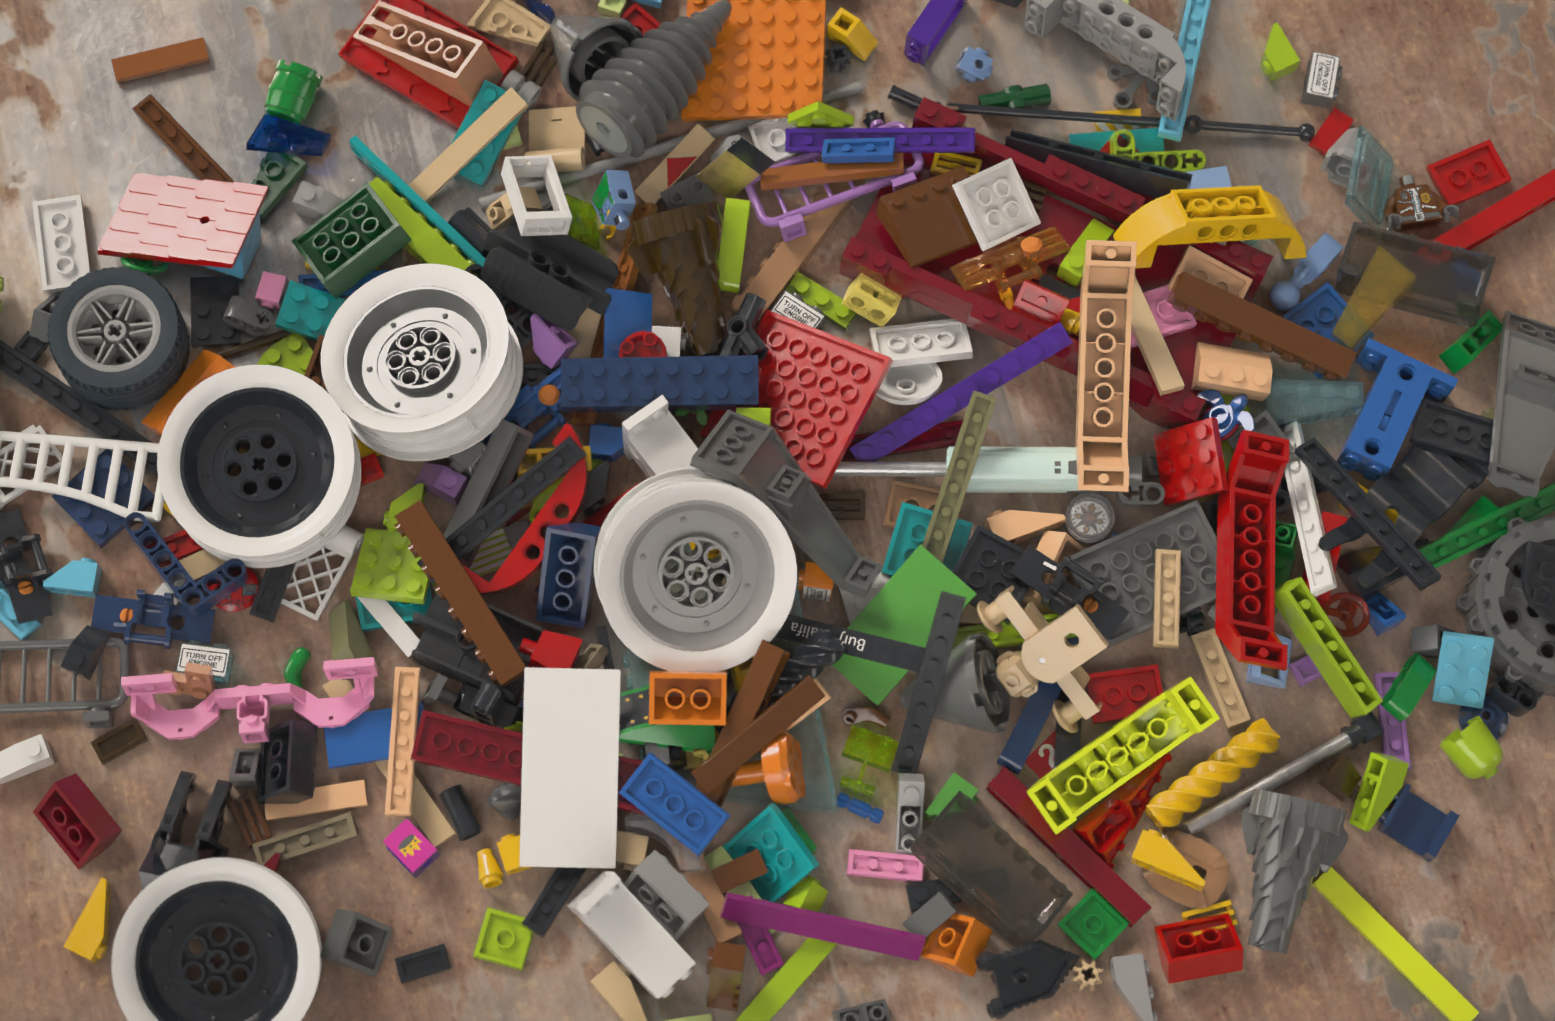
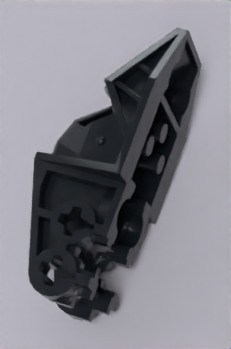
M180 772L160 826L155 831L151 847L139 869L142 891L155 879L181 865L201 859L228 856L229 849L218 842L225 821V806L232 796V784L229 781L218 779L200 828L195 835L194 847H189L171 842H181L180 832L184 818L187 817L188 798L191 791L194 792L196 786L195 780L197 776L195 773Z

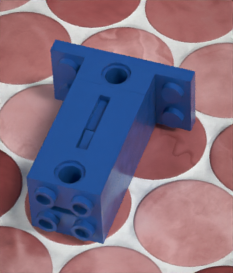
M1369 338L1355 362L1360 364L1363 369L1375 371L1377 374L1336 461L1341 464L1343 469L1351 472L1356 471L1362 474L1366 480L1376 482L1391 469L1424 394L1432 401L1443 403L1455 388L1458 379Z

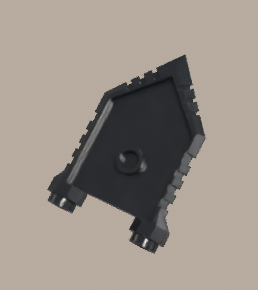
M1041 939L1030 942L1027 946H1019L1018 949L1013 948L1010 952L1007 950L1003 954H994L988 950L980 952L979 956L975 957L976 965L979 971L989 972L993 970L991 979L996 984L999 998L991 999L990 1003L986 1004L989 1017L998 1020L1004 1018L1016 1008L1020 1009L1024 1005L1026 1007L1030 1003H1037L1038 1000L1053 997L1060 988V983L1063 984L1065 981L1064 977L1069 975L1068 971L1073 969L1081 956L1067 950L1064 951V949L1058 948L1055 945L1051 946L1050 943Z

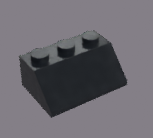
M293 718L268 729L269 742H261L257 803L298 804L313 798L317 726Z

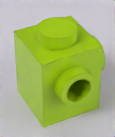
M807 876L806 879L801 880L788 892L783 904L819 912L829 891L820 886V880Z

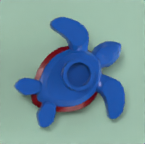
M1205 390L1197 395L1213 406L1202 414L1200 420L1210 417L1217 418L1221 442L1233 436L1240 425L1245 430L1254 432L1255 422L1250 413L1242 411L1248 402L1245 394L1234 397L1229 405H1225L1222 395L1215 390Z

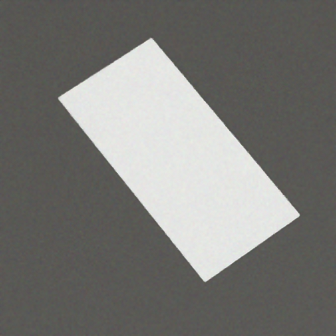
M525 668L520 866L616 868L620 670Z

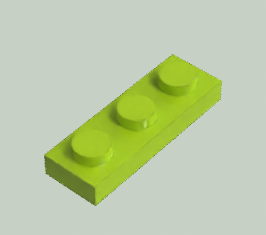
M799 272L786 289L791 294L796 293L801 296L809 306H816L821 309L826 316L825 319L845 331L857 315L856 312L841 304L842 298Z

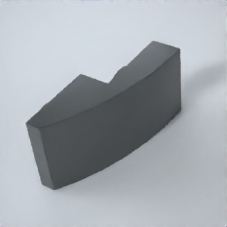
M885 999L862 1003L858 1006L832 1012L834 1021H891Z

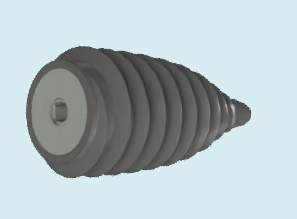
M726 0L717 1L701 12L692 13L691 17L681 16L676 18L674 22H663L659 25L658 29L648 30L643 35V38L633 40L629 48L620 50L616 58L607 61L604 69L597 70L593 74L592 80L584 82L580 88L581 101L576 106V115L589 137L605 151L615 156H643L645 152L644 146L654 145L657 140V134L666 132L668 122L677 119L678 109H683L687 106V95H694L697 92L696 81L705 79L706 72L703 65H710L712 63V55L709 50L717 46L716 37L719 32H722L723 25L731 15V4Z

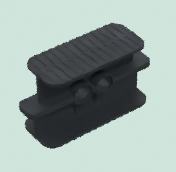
M513 216L510 225L503 233L495 229H491L487 233L483 245L489 253L481 271V279L491 289L496 290L498 293L503 294L505 297L510 298L512 301L564 330L574 329L580 316L587 308L598 314L606 312L611 302V296L605 290L613 288L619 273L618 266L611 259L606 258L604 255L599 254L597 251L592 250L590 247L585 246L566 234L521 236L515 216Z
M436 593L426 615L415 612L412 617L414 623L426 628L416 649L411 652L413 659L421 666H425L428 669L434 670V672L479 689L482 683L490 684L502 691L505 702L515 705L517 702L516 698L524 684V675L505 687L500 683L495 685L488 674L491 668L486 661L481 663L474 650L478 649L475 643L469 646L461 643L463 638H465L461 632L464 626L460 619L455 621L449 613L448 608L451 605L446 598L441 600ZM487 604L528 668L531 656L519 652L523 638L537 643L542 632L547 630Z

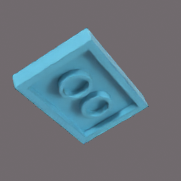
M1443 631L1432 701L1483 708L1494 638Z

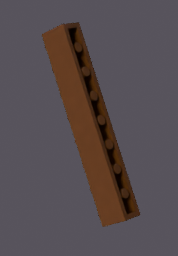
M1185 271L1177 275L1166 301L1172 304V308L1177 311H1187L1193 314L1194 318L1198 321L1213 323L1216 325V329L1226 333L1230 331L1236 334L1239 340L1247 343L1253 342L1259 345L1258 348L1265 352H1275L1281 355L1280 358L1290 363L1296 362L1302 365L1301 368L1303 370L1322 374L1325 380L1332 383L1347 378L1357 353Z
M419 500L395 515L394 517L398 521L395 524L396 529L402 538L407 536L411 544L408 545V548L415 558L420 556L424 562V565L421 566L423 572L428 579L433 577L436 581L437 586L434 589L441 600L445 598L451 605L448 611L455 621L460 619L464 626L461 632L468 642L473 640L478 649L474 650L480 662L484 663L486 661L491 668L488 674L494 684L500 683L505 687L523 676L527 666L425 505Z

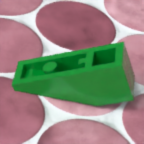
M1490 310L1486 311L1438 357L1455 374L1472 362L1502 331L1501 322Z

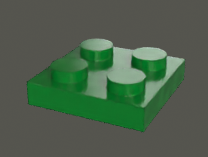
M1093 888L1057 924L1093 961L1129 925Z

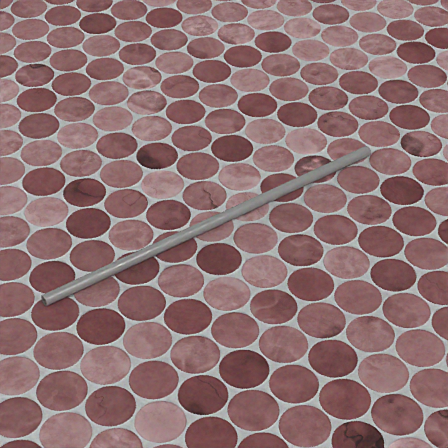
M858 81L824 92L823 103L827 104L862 93L861 82ZM764 119L731 120L705 128V130L712 137L717 138L746 129L748 126ZM686 135L647 146L641 157L615 156L586 165L584 171L559 173L561 185L603 173L606 170H613L671 152ZM543 179L520 185L521 187H533L537 193L547 190ZM504 190L478 198L481 209H486L507 191Z

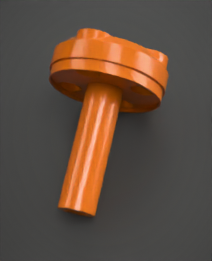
M784 730L761 749L760 760L748 761L740 766L731 787L765 782L772 801L783 805L796 803L799 798L805 797L806 787L799 741L795 740L791 734Z

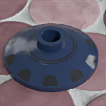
M1486 694L1482 709L1468 706L1460 707L1458 720L1462 730L1469 726L1467 721L1476 716H1480L1496 740L1507 729V712L1492 703ZM1483 712L1489 715V720L1482 718Z

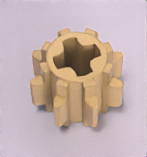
M1081 960L1079 968L1073 967L1072 971L1076 974V977L1071 982H1078L1080 985L1079 991L1087 987L1090 992H1093L1094 984L1100 985L1103 982L1098 977L1103 969H1096L1094 967L1095 961L1087 964V962L1085 963L1084 960ZM1088 970L1091 972V978L1088 981H1085L1084 974L1082 973H1085Z

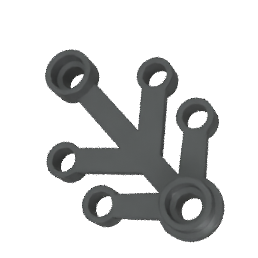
M1113 65L1109 68L1108 78L1111 81H1118L1121 79V76L1136 74L1125 91H1119L1115 94L1113 100L1115 109H1130L1133 95L1144 80H1146L1149 92L1147 102L1151 106H1156L1157 100H1152L1150 97L1152 95L1158 97L1159 91L1155 81L1141 75L1129 65ZM1117 71L1119 75L1114 76L1111 72ZM1124 101L1126 105H1120L1118 102Z

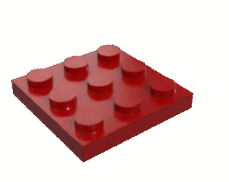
M1210 417L1153 435L1160 484L1165 491L1163 498L1164 506H1173L1229 490L1217 418Z

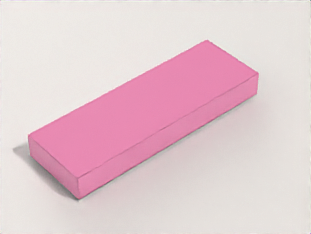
M849 849L847 876L919 883L923 882L925 857Z

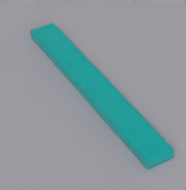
M356 135L349 140L351 151L383 181H388L395 189L394 192L397 195L405 197L416 213L418 211L421 212L433 229L435 227L438 228L449 244H455L466 260L471 259L475 264L483 267L486 259Z

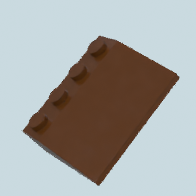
M964 166L880 197L876 215L911 269L978 243L952 186L970 177Z

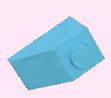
M81 558V561L72 560L43 582V587L48 593L95 598L98 595L102 569L95 560L90 558Z

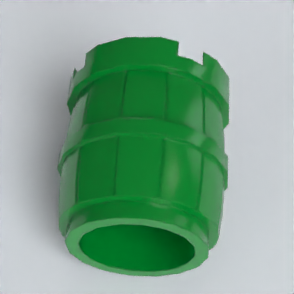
M278 60L275 68L276 74L268 87V94L264 105L266 108L265 112L280 121L292 125H301L306 120L311 107H313L314 97L317 88L321 85L323 76L316 77L317 71L292 61L291 65H285V60Z

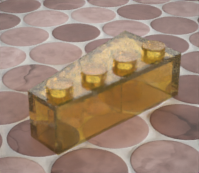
M1380 245L1332 331V338L1338 344L1354 350L1416 281V276Z

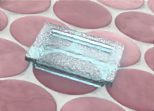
M1359 126L1345 205L1377 235L1380 233V227L1384 221L1383 210L1388 199L1393 171V157L1364 126Z

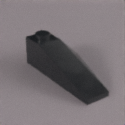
M1427 538L1417 540L1414 546L1419 548L1429 543V540ZM1380 546L1352 550L1338 558L1336 572L1355 604L1407 577L1398 567L1392 574L1383 577L1370 587H1364L1359 584V574L1377 557L1382 550Z

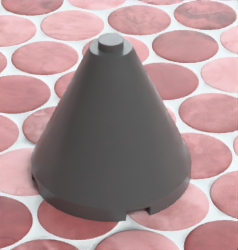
M567 14L557 16L552 21L550 30L565 91L574 100L580 102V88L582 84L592 80L593 74L597 70L604 69L606 62L616 58L620 50L629 48L633 40L643 38L639 29L629 21L618 17Z
M977 633L970 635L951 650L932 718L988 733H997L1005 730L1001 726L1008 725L1009 693L997 679V664L995 660L998 658L999 653L987 634ZM917 678L906 686L901 694L902 706L907 708V710L909 709Z

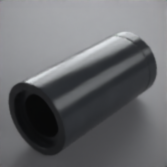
M463 209L457 211L447 223L484 258L487 257L489 251L483 245L487 232Z
M455 785L439 794V798L459 841L471 839L483 831L462 785Z

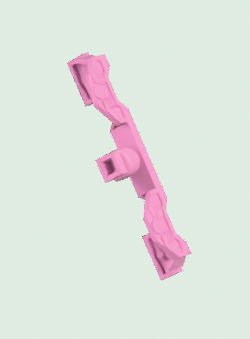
M374 657L324 661L323 669L328 680L354 679L355 688L344 697L319 699L291 683L275 685L263 683L260 686L238 685L235 688L215 689L193 709L167 710L156 702L154 694L177 692V682L172 673L121 677V686L126 695L131 696V716L143 721L146 726L168 740L194 738L220 719V710L237 708V719L240 723L239 734L243 743L269 742L267 725L270 721V706L294 704V712L318 728L345 726L351 720L356 719L370 707V702L375 697V677L378 676V666Z

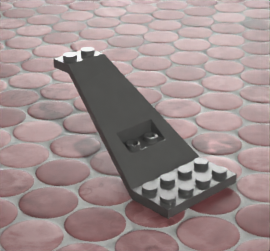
M1506 310L1502 318L1488 481L1496 487L1512 489L1521 496L1536 498L1539 492L1540 478L1555 449V327Z
M727 410L692 456L690 466L698 468L702 472L718 476L725 481L733 482L742 490L762 501L780 520L788 536L841 589L865 598L880 574L882 564L858 554L811 484V477L806 476V473L803 472L774 427Z

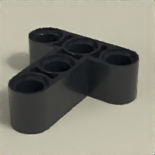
M482 683L479 689L463 684L458 693V698L452 707L456 711L481 723L498 728L516 725L517 721H523V710L505 702L502 691L487 683Z

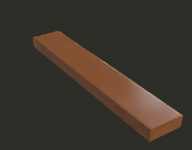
M903 152L895 153L894 162H815L768 168L761 174V189L766 191L905 174Z

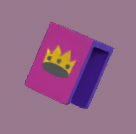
M405 819L383 840L386 848L415 878L440 856L438 850L408 819Z

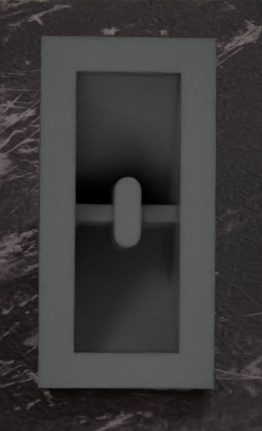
M235 749L229 774V781L234 788H258L261 749Z

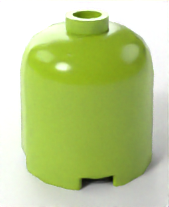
M1476 716L1467 721L1469 726L1462 731L1457 728L1444 738L1439 746L1466 778L1479 779L1484 776L1486 779H1489L1499 771L1497 766L1503 759V750L1480 716Z

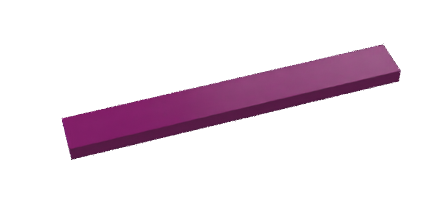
M729 892L726 894L720 916L722 919L915 961L919 960L925 943L924 935Z

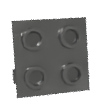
M701 170L660 192L661 202L668 210L704 202H717L710 187L696 177ZM718 204L719 211H720V214H721V213H723V212H722V210H721V208H720V206H719V204Z

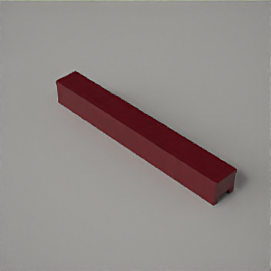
M1005 766L987 785L988 787L985 790L1090 890L1093 888L1129 923L1128 927L1130 929L1144 914L1150 911L1152 907L1071 829L1066 827L1058 834H1055L1026 793L1028 788Z

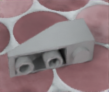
M898 773L895 854L921 855L925 787L923 774Z
M1143 953L1112 957L1109 960L1113 987L1136 1020L1158 1021L1156 1011H1152L1150 1001L1154 1000L1152 986L1147 984L1146 975H1149V964L1147 959H1143Z

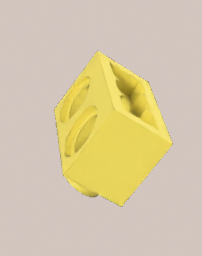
M861 272L848 286L841 304L879 327H883L895 315L902 296Z

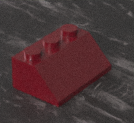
M77 773L54 782L33 811L34 815L78 870L82 869L110 847L122 832L119 825Z

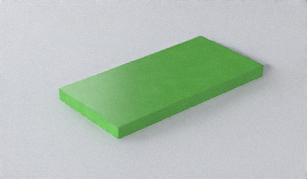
M920 544L847 629L926 648L941 591L966 597L963 610L977 593ZM844 654L839 661L832 664L877 706L887 698L909 672V670Z

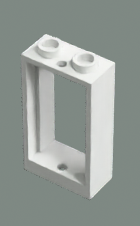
M552 156L505 157L501 176L521 236L568 234L572 215ZM543 177L554 211L527 212L516 178Z

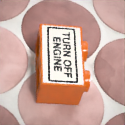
M806 562L805 569H800L797 590L802 591L801 598L830 602L834 581L816 563Z

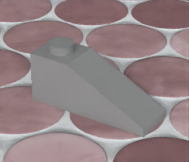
M302 181L292 202L296 213L319 220L341 203L343 199L323 188Z

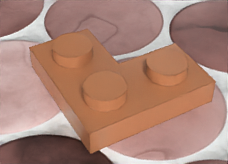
M187 662L184 670L185 674L164 670V674L172 673L177 682V692L171 693L173 695L187 694L193 695L198 699H205L216 689L212 666Z

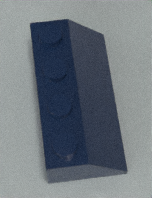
M579 522L547 526L535 620L579 629L586 627L591 617L595 586L594 552L602 527Z

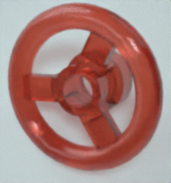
M1335 593L1330 596L1329 601L1322 608L1327 617L1328 615L1338 617L1344 622L1347 630L1333 625L1342 637H1352L1360 634L1366 629L1370 621V611L1366 602L1353 593ZM1341 600L1337 608L1330 607L1335 601ZM1360 607L1363 618L1361 623L1355 627L1352 620L1356 615L1357 608Z

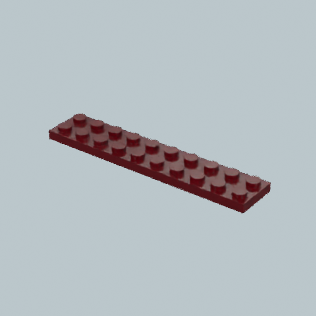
M423 710L410 760L522 787L523 733ZM618 755L617 809L646 815L619 794V791L643 761Z

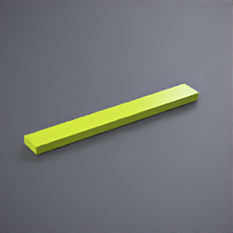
M1332 867L1312 884L1449 1021H1472L1479 1014Z

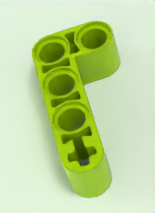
M1118 130L1110 137V154L1141 162L1144 157L1148 156L1153 165L1168 168L1165 165V159L1168 155H1171L1175 158V165L1169 169L1181 172L1201 170L1206 164V157L1200 150L1135 153V139L1130 131ZM1120 134H1124L1128 140L1124 147H1120L1117 144V137ZM1193 156L1198 158V162L1194 163V165L1193 163H1183L1182 160L1193 158Z
M726 198L718 259L720 290L723 292L739 293L747 226L750 216V200Z

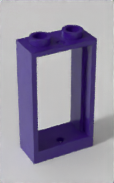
M967 0L929 1L907 33L904 55L909 61L916 64L919 63L922 66L925 65L967 3Z

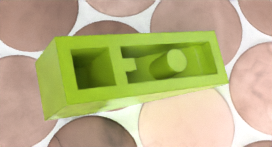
M1093 218L1060 264L1057 277L1078 288L1082 281L1086 240L1108 241L1114 230Z
M1371 752L1349 820L1350 824L1367 832L1371 830L1402 788L1409 763L1392 755Z

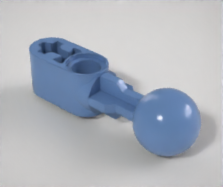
M1325 232L1308 250L1306 258H1302L1299 261L1298 266L1293 270V277L1289 281H1279L1273 285L1269 293L1271 304L1280 311H1289L1296 307L1300 300L1299 290L1304 285H1309L1314 279L1317 280L1345 247Z

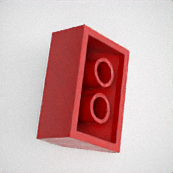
M1229 913L1154 926L1161 966L1168 984L1243 970V947ZM1226 924V928H1222V929H1218V930L1215 929V928H1212V927H1216V926H1220V925ZM1203 930L1200 935L1194 936L1191 934Z

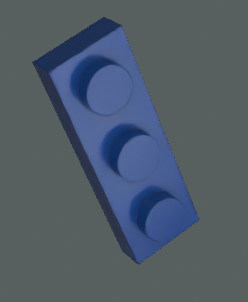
M895 138L824 139L821 156L822 162H894L896 141Z

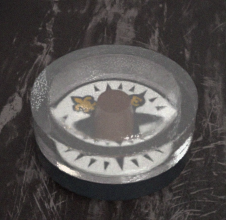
M1097 493L1077 495L1069 503L1064 515L1066 518L1064 526L1069 536L1075 541L1087 545L1103 541L1109 535L1115 521L1113 506L1104 496Z

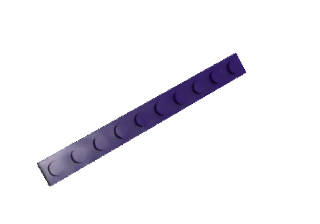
M1061 322L852 446L850 450L858 462H875L967 407L973 390L987 395L1073 342Z

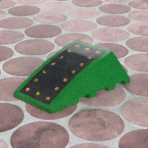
M649 686L620 693L619 742L640 745L650 742L657 743V747L668 748V745L683 747L685 751H694V748L706 750L708 754L712 753L715 746V725L649 724Z

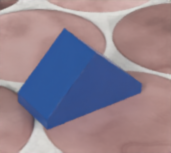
M1380 592L1359 603L1362 612L1377 637L1398 627L1406 618V614Z

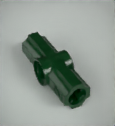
M1047 83L1024 88L1021 85H1012L1003 89L1002 92L978 96V104L987 106L1035 108L1051 105L1052 102L1050 88Z

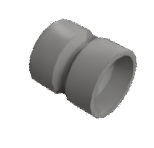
M515 70L508 74L500 87L506 91L512 87L528 103L529 106L524 110V113H528L542 91V88L532 81L525 82V77Z

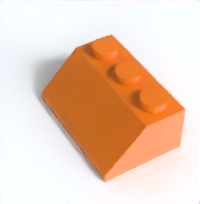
M650 671L649 724L726 725V672Z

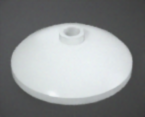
M936 363L891 367L876 395L896 405L922 403L933 397L942 386L941 369Z

